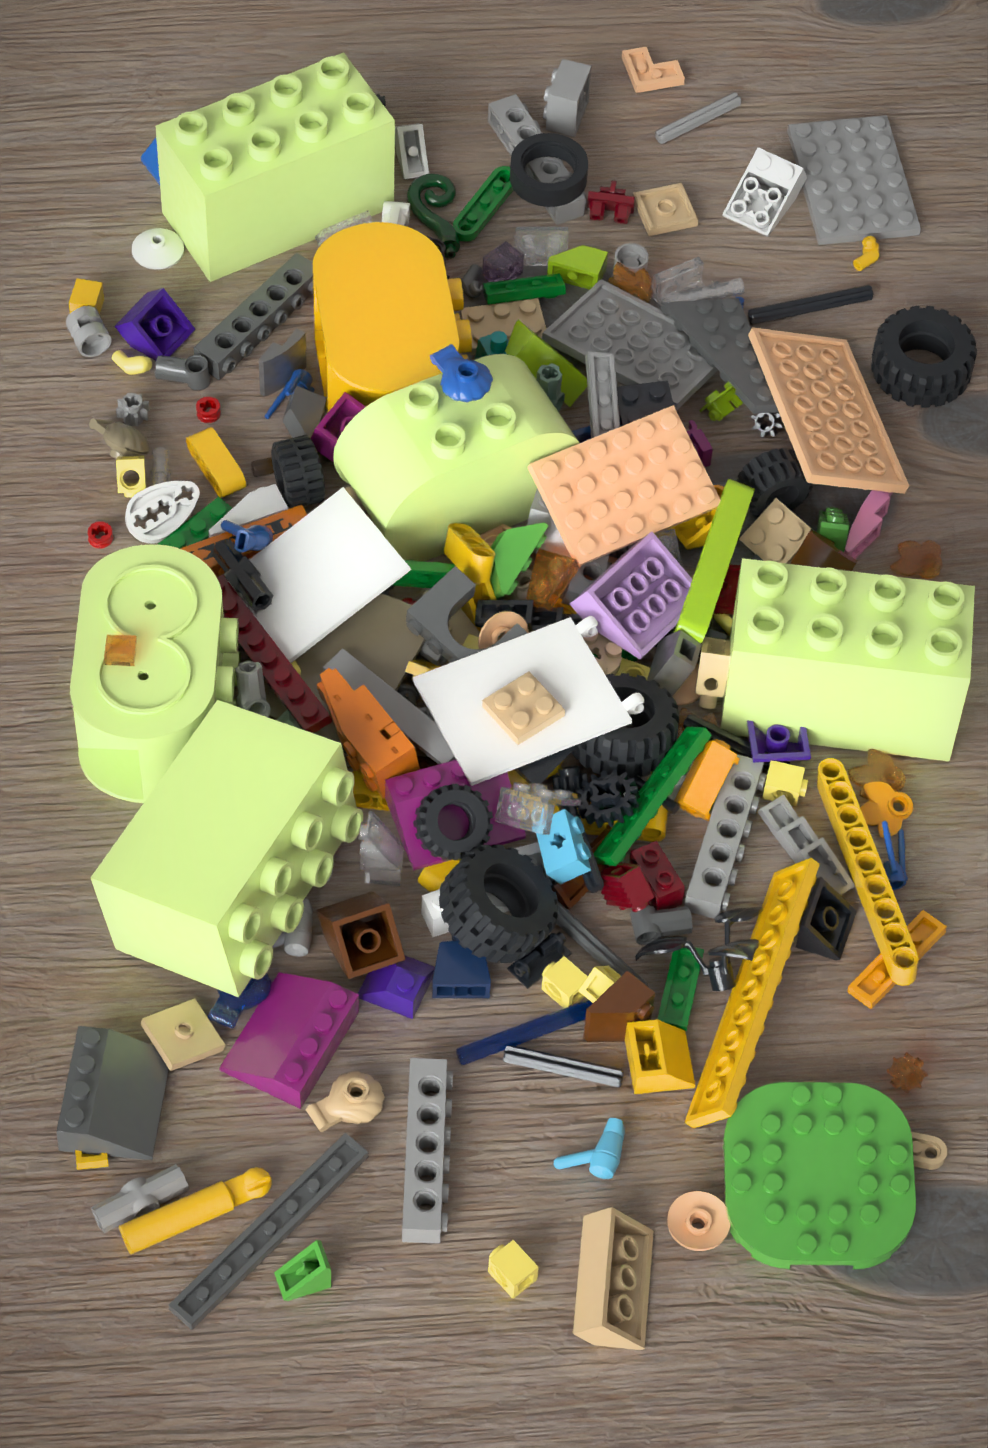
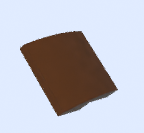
M810 529L790 564L852 571L858 560L834 547L835 543Z

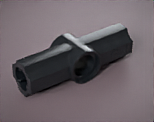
M230 539L220 540L214 545L212 556L224 570V576L236 591L243 595V598L255 611L266 609L272 604L271 600L274 595L260 578L262 575L246 556H243L242 552L234 549V542Z

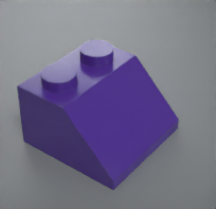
M164 288L147 292L114 326L130 347L155 361L161 355L171 356L195 330V327Z

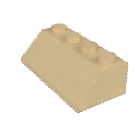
M613 1207L583 1216L573 1334L596 1346L642 1350L645 1349L654 1230Z

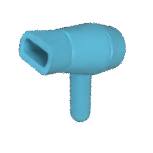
M609 1118L595 1149L557 1157L553 1163L554 1167L564 1169L590 1163L589 1171L594 1176L601 1179L613 1178L621 1158L625 1135L623 1121L617 1118Z

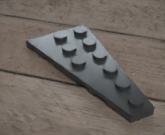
M739 298L662 302L661 311L663 314L671 316L675 321L674 326L679 331L683 330L690 338L689 343L711 367L715 366L721 372L720 377L723 381L732 384L736 389L735 394L753 414L779 412L748 335L751 328Z

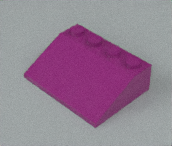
M453 760L385 780V800L413 871L446 862V860H441V857H433L428 849L424 850L421 847L423 843L420 839L417 840L415 835L417 828L413 824L417 817L415 815L416 808L421 805L420 801L431 791L445 785L459 784V786H470L472 791L477 790L482 794L480 796L482 800L488 801V811H492L493 818L490 819V824H493V830L488 834L490 836L488 842L483 845H505L526 838L507 772L471 786L458 761ZM447 805L439 812L438 827L445 837L451 840H459L468 831V817L460 807Z
M279 972L219 1067V1070L301 1109L359 1013V994L333 982Z

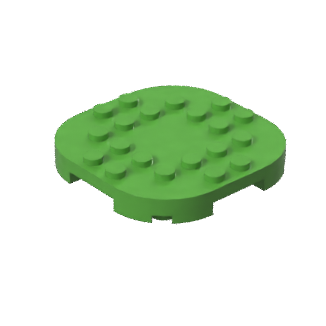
M777 1082L754 1089L737 1103L735 1112L731 1117H728L723 1138L725 1206L730 1222V1233L737 1244L740 1243L752 1254L751 1257L766 1265L783 1269H790V1265H853L854 1270L870 1268L883 1263L901 1245L903 1246L910 1233L916 1211L913 1141L906 1117L888 1096L872 1087L857 1083Z

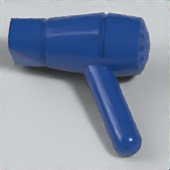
M229 520L221 522L222 530L236 536L234 549L238 552L243 553L248 550L260 551L273 541L272 531L267 526L253 525L246 529Z

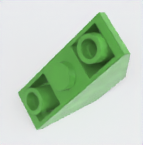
M826 507V511L819 510L817 533L835 543L834 547L844 552L849 531L847 514L842 513V509L835 507Z
M538 523L507 529L498 534L491 545L495 552V559L490 579L497 599L506 594L510 595L518 585V581L515 579L520 571L525 572L533 559L530 555L534 549L538 550L547 537L544 532L549 525Z

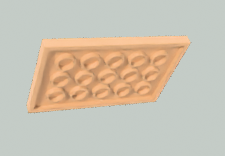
M674 405L530 463L527 467L576 568L636 543L651 531L657 534L712 511L720 503V498Z

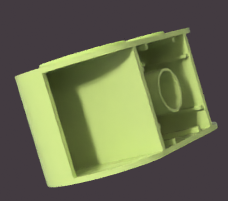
M495 354L474 360L487 366L493 377L490 391L477 401H454L449 396H446L441 386L443 375L441 373L377 399L359 412L341 433L334 449L333 460L335 469L342 480L351 485L379 531L403 560L423 562L444 554L448 526L451 523L466 524L480 535L502 524L510 527L528 520L537 486L527 467L530 463L580 444L527 365L521 359L512 355Z
M138 545L124 548L98 561L89 570L82 584L70 683V696L79 747V761L85 776L93 785L113 797L139 803L146 801L217 700L237 706L236 699L233 698L234 686H237L235 668L241 663L240 651H237L238 618H224L222 590L216 575L205 562L185 550L167 545Z

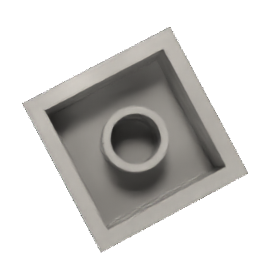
M562 59L559 68H554L551 78L552 85L547 86L544 95V101H548L543 112V119H546V130L572 137L576 136L589 103L592 66Z

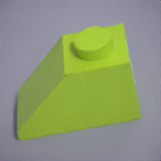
M581 245L550 256L547 275L560 273L564 283L590 290L605 274L608 252Z

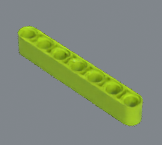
M728 478L674 633L681 630L699 643L703 642L755 488Z

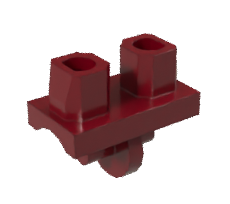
M611 180L610 187L600 186V192H588L587 208H589L590 219L601 221L604 220L605 210L615 211L614 222L627 224L630 214L634 213L635 197L625 196L626 189L616 188L617 181Z

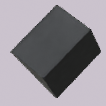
M822 877L816 879L800 925L795 948L829 959L841 960L857 911Z

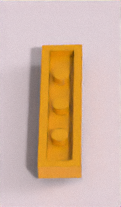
M924 910L907 926L919 960L946 933L947 928L946 925ZM881 953L848 986V993L870 1009L896 985L890 978Z

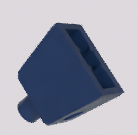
M456 936L452 937V941L440 942L433 975L432 998L490 999L491 979L486 957L478 958L472 954V950L469 948L464 949L459 944L460 940Z

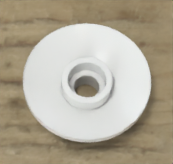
M154 228L142 232L135 238L132 244V255L135 261L141 266L153 270H162L174 266L181 260L184 254V243L181 237L175 232L163 228Z

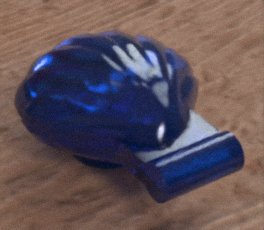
M268 973L259 980L251 978L239 997L217 989L219 998L210 1010L208 1019L233 1029L243 1010L251 1009L267 999L271 988V979Z

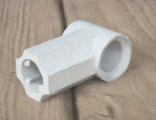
M384 201L382 222L408 226L410 203Z

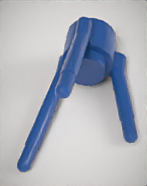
M296 369L282 392L265 414V418H270L285 396L292 395L296 386L314 392L315 389L311 386L313 381L311 374L305 370Z
M883 821V834L889 861L882 864L892 890H897L904 887L908 880L905 867L904 830L900 829L898 832V864L894 856L888 823Z

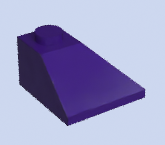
M747 720L753 763L811 759L806 727H800L798 741L793 743L789 742L790 732L785 726L773 725L768 728L767 734L754 726L753 721Z
M405 955L406 960L369 972L358 992L359 999L413 1019L433 979L435 966Z

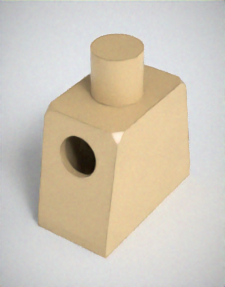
M704 637L695 690V693L700 694V707L714 709L716 708L717 697H724L730 659V640Z

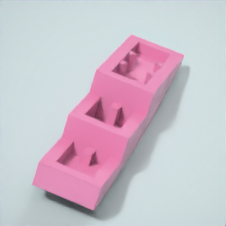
M876 490L870 492L852 524L844 553L856 559L880 535L882 518L888 512L890 496L893 492L888 493Z

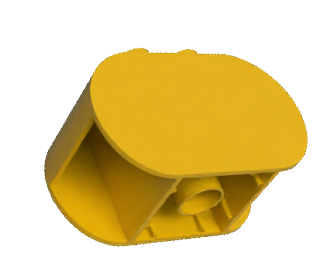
M364 223L345 228L333 234L316 251L313 259L314 341L324 397H327L325 406L328 412L344 392L367 407L387 394L441 374L442 372L431 362L430 355L450 344L455 347L458 353L472 352V335L469 320H461L459 313H454V311L464 309L461 279H447L441 252L422 233L394 223ZM467 354L461 355L464 359H468Z

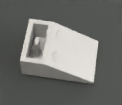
M757 148L722 216L768 237L794 203L807 179L804 168L761 148Z

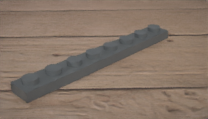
M345 1132L168 1305L169 1310L193 1330L368 1158V1151Z

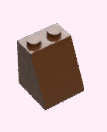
M371 891L316 910L324 938L348 979L406 960L390 904L375 892Z

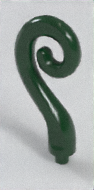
M440 174L422 175L411 183L407 192V202L410 203V209L413 214L434 231L439 240L443 241L446 257L452 259L460 249L458 234L451 223L432 212L422 203L421 193L429 187L443 189L445 193L440 196L435 195L432 190L428 189L424 197L429 205L444 207L454 201L456 196L455 185L449 178Z

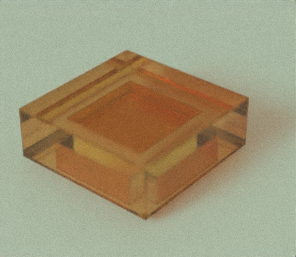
M107 635L104 664L135 666L137 636Z

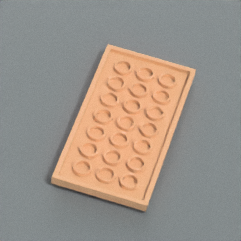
M752 327L748 335L807 483L905 494L909 487L908 481L847 340Z

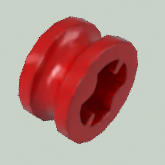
M203 397L197 401L196 411L200 421L213 423L220 418V403L216 398ZM208 407L212 408L209 412H205Z
M98 521L89 526L87 535L90 545L95 548H105L112 543V528L108 523ZM100 532L105 533L101 539L96 538V535H99Z

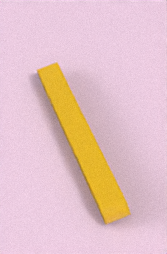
M827 758L822 760L818 766L817 789L890 978L897 985H910L917 977L918 953L844 765L837 759Z

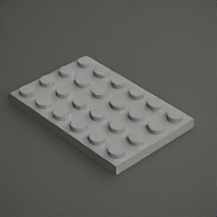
M887 115L788 124L787 133L796 165L803 167L807 176L802 187L818 245L862 241L867 236H874L876 239L920 235L921 227Z
M602 279L542 333V339L547 344L585 364V356L588 351L614 353L616 380L624 385L668 380L676 411L718 371L715 366L711 367L689 343L690 338L683 330L679 331L674 326L675 321L670 315L665 316L660 309Z

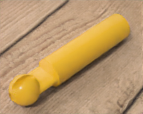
M250 1168L244 1174L228 1181H220L119 1225V1230L127 1250L132 1255L228 1213L238 1205L254 1198H262L271 1189L272 1179L263 1168Z

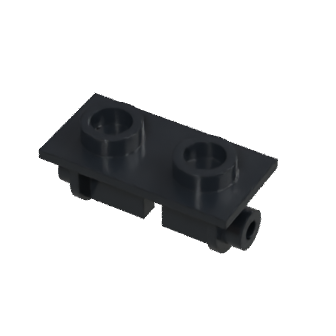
M561 932L557 934L551 933L525 959L515 961L507 970L528 989L543 977L544 969L551 962L557 963L563 956L568 958L572 952L564 945L566 938Z

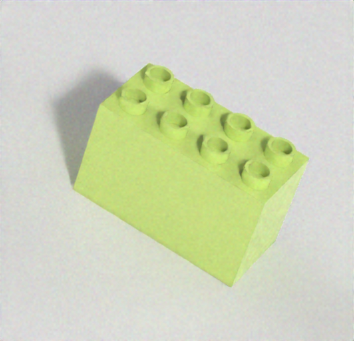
M344 52L336 56L326 57L318 63L287 75L277 76L269 82L241 93L231 94L223 100L192 112L182 113L177 118L156 125L162 213L174 231L181 237L185 247L209 282L379 214L383 211L384 201H394L395 120Z
M742 558L730 633V659L720 728L736 736L749 737L747 720L753 721L754 726L767 734L769 727L783 725L790 732L789 742L797 743L800 727H806L810 745L950 761L971 679L975 586L954 584L946 581L937 582L896 577L893 575H878Z
M217 700L91 876V881L115 948L237 997L241 995L251 978L261 979L271 965L273 958L272 947L283 931L291 933L298 926L304 910L303 900L313 886L320 888L328 881L334 865L333 855L343 841L347 843L353 842L361 830L363 811L356 807L353 794L354 774L347 770L341 743Z

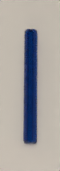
M587 999L456 1049L457 1058L461 1065H466L503 1051L507 1045L516 1046L583 1021L586 1018V1009L593 1003Z

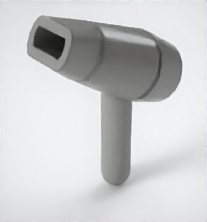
M305 898L303 900V915L296 929L291 933L283 931L272 948L284 944L285 952L291 956L303 957L308 954L313 932V908L309 899Z

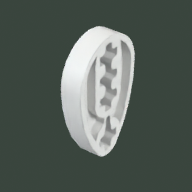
M169 481L150 486L138 492L130 499L125 513V522L129 532L136 539L145 543L154 544L161 542L183 525L193 513L200 495L198 486L191 481ZM183 489L186 492H193L191 495V500H189L188 498H183L179 501H176L178 500V498L181 497ZM160 503L163 506H170L167 515L164 512L157 515L156 522L149 519L145 524V529L141 526H134L136 518L141 521L146 519L147 511H150L152 514L156 513Z

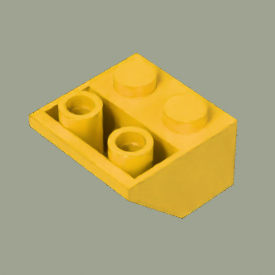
M658 1019L627 1023L625 1045L634 1094L695 1088L685 1030Z

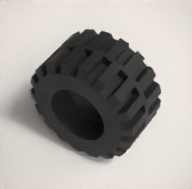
M302 435L274 442L271 451L272 465L278 489L287 507L291 509L299 505L304 507L323 502L325 497L323 470L316 447L309 436Z
M787 448L772 449L753 458L739 472L738 479L736 480L739 483L755 488L749 510L752 515L757 517L764 512L775 498L793 511V509L800 506L808 498L809 492L813 488V483H807L795 451L792 449L788 450Z
M451 784L431 791L420 801L421 805L415 811V815H417L416 820L413 821L414 827L417 828L416 838L417 840L420 839L423 843L421 847L424 850L428 849L433 857H441V860L455 861L462 859L472 849H477L479 846L487 843L490 838L488 834L493 830V824H490L493 814L492 811H488V801L482 800L480 797L482 794L477 790L472 791L471 787L467 785ZM447 805L460 807L468 817V831L459 840H451L445 837L438 827L439 812Z

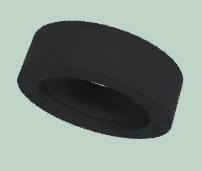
M541 133L525 138L514 148L510 161V183L517 195L525 201L543 207H557L574 201L585 190L588 176V157L582 146L573 139L555 133ZM555 157L566 161L574 172L568 179L562 182L543 183L528 176L524 168L530 161L536 158Z

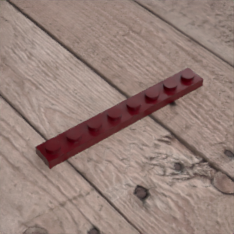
M223 574L217 577L222 590L224 618H238V645L251 662H259L261 664L263 678L301 729L314 734L333 722L330 714Z

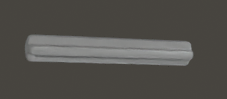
M733 92L656 130L655 138L660 144H664L741 105V97L736 92Z

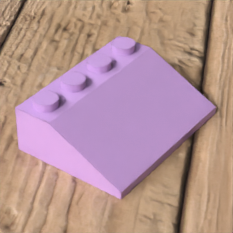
M651 531L625 552L575 598L570 605L582 620L593 616L598 622L596 626L598 633L638 659H641L677 625L692 578Z

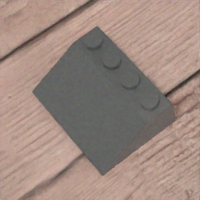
M78 1026L57 1126L59 1151L75 1153V1150H79L83 1154L101 1155V1153H107V1156L153 1160L169 1068L154 1045L111 1029Z

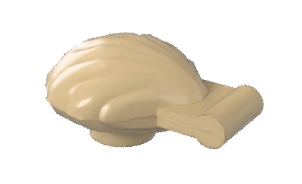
M353 1071L339 1075L332 1084L329 1096L309 1105L306 1111L318 1130L324 1132L341 1121L354 1124L369 1123L381 1112L385 1096L382 1092L381 1084L374 1080L371 1075Z

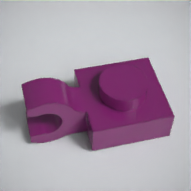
M690 420L687 433L703 466H710L713 448L702 430L697 429V424Z

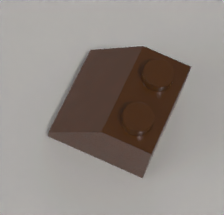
M627 970L586 1009L583 1039L587 1042H625L628 1022L651 1020L655 1009L653 1006L655 992Z

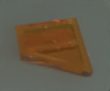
M539 548L526 599L534 600L535 606L551 611L581 567V564L579 565V562L574 558Z

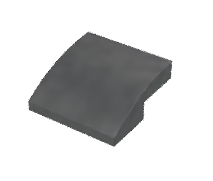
M296 328L283 346L273 342L259 359L260 395L265 397L285 387L296 369H306V332Z

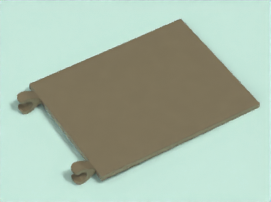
M381 593L296 659L301 669V678L328 713V707L321 699L316 685L322 681L320 674L324 672L322 667L342 648L394 690H398L407 674L405 670L408 662L416 659L426 641L420 634L418 636L413 634L406 625L407 610L412 606L411 604ZM263 678L266 701L271 708L268 717L277 720L287 709ZM333 722L316 732L319 736L341 743Z

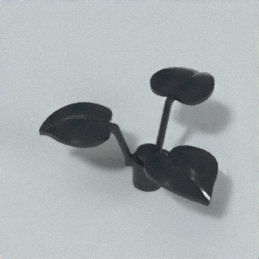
M763 907L736 908L715 916V923L725 922V945L708 950L710 956H719L710 959V965L706 966L692 942L687 941V937L681 936L654 940L642 947L636 954L635 959L637 961L644 955L669 953L681 948H687L701 967L703 975H709L712 991H724L734 988L736 984L730 957L752 961L760 943L757 939L739 940L730 943V927L734 922L747 921L756 917L763 911Z

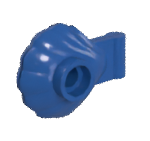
M452 344L430 355L431 362L443 373L441 379L443 393L452 400L461 402L477 401L490 391L493 377L488 367L477 361L464 359Z

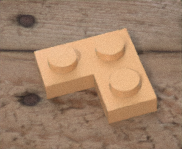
M647 47L622 51V60L636 93L684 85L685 77L678 60L653 64Z

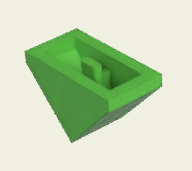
M321 1240L313 1242L274 1272L284 1301H290L331 1288V1267Z

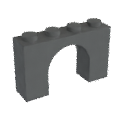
M456 566L407 610L406 625L416 636L420 634L427 641L428 647L435 654H441L446 658L448 664L528 634L517 623L494 645L485 649H470L456 642L450 634L448 622L474 596L476 587Z

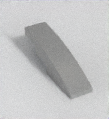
M785 795L780 796L757 811L795 863L813 858L820 864L816 874L817 878L822 877L840 895L855 887L823 837L818 839L805 817H798Z

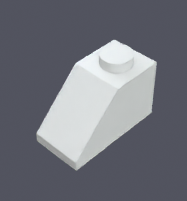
M423 124L395 126V148L403 179L429 174Z

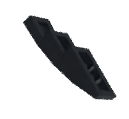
M478 600L474 623L475 626L482 628L493 615L502 611H512L523 617L530 633L569 617L577 625L582 621V618L578 614H565L563 607H535L534 600Z

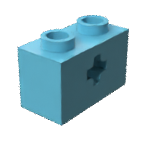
M563 809L534 823L545 871L549 877L561 885L591 871L589 863L591 853L583 840L584 826L579 817H574L567 810Z

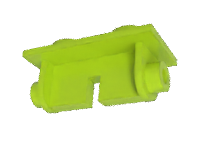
M730 382L724 385L725 390L719 393L715 390L704 399L706 404L699 411L702 412L708 409V415L712 421H721L735 410L729 401H732L736 408L744 404L735 394L736 389Z

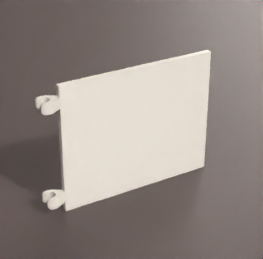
M342 487L249 559L262 575L260 576L262 581L274 595L271 600L272 604L264 610L259 609L255 611L241 593L237 592V594L285 657L292 663L411 569L345 488Z
M593 616L586 617L577 625L569 617L413 677L416 688L471 786L631 724L632 719L629 714H638L644 710V698L640 693H634L624 701H620L583 637H593L598 633L596 628L598 622ZM530 671L565 709V716L517 745L482 707V700Z

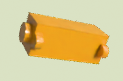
M718 739L708 741L705 744L704 750L695 758L674 801L680 804L682 810L696 818L700 817L706 821L710 820L711 814L709 811L732 765H738L740 761L737 754L730 750V745Z

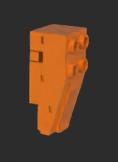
M328 668L320 674L322 681L316 686L321 699L328 707L340 742L348 754L346 759L355 772L360 770L365 776L363 781L372 793L377 791L384 798L386 779L420 770L415 747L364 684L353 690L336 668L333 670Z

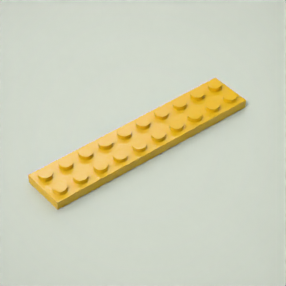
M813 858L806 859L773 874L762 904L763 911L758 915L750 938L759 940L760 945L756 949L752 961L742 960L735 979L736 986L732 988L684 1121V1123L692 1128L731 1117L737 1108L740 1090L746 1083L747 1070L755 1057V1048L759 1037L764 1031L767 1013L773 1006L774 993L782 980L785 962L790 957L793 939L800 929V919L807 908V899L817 879L816 874L820 864Z

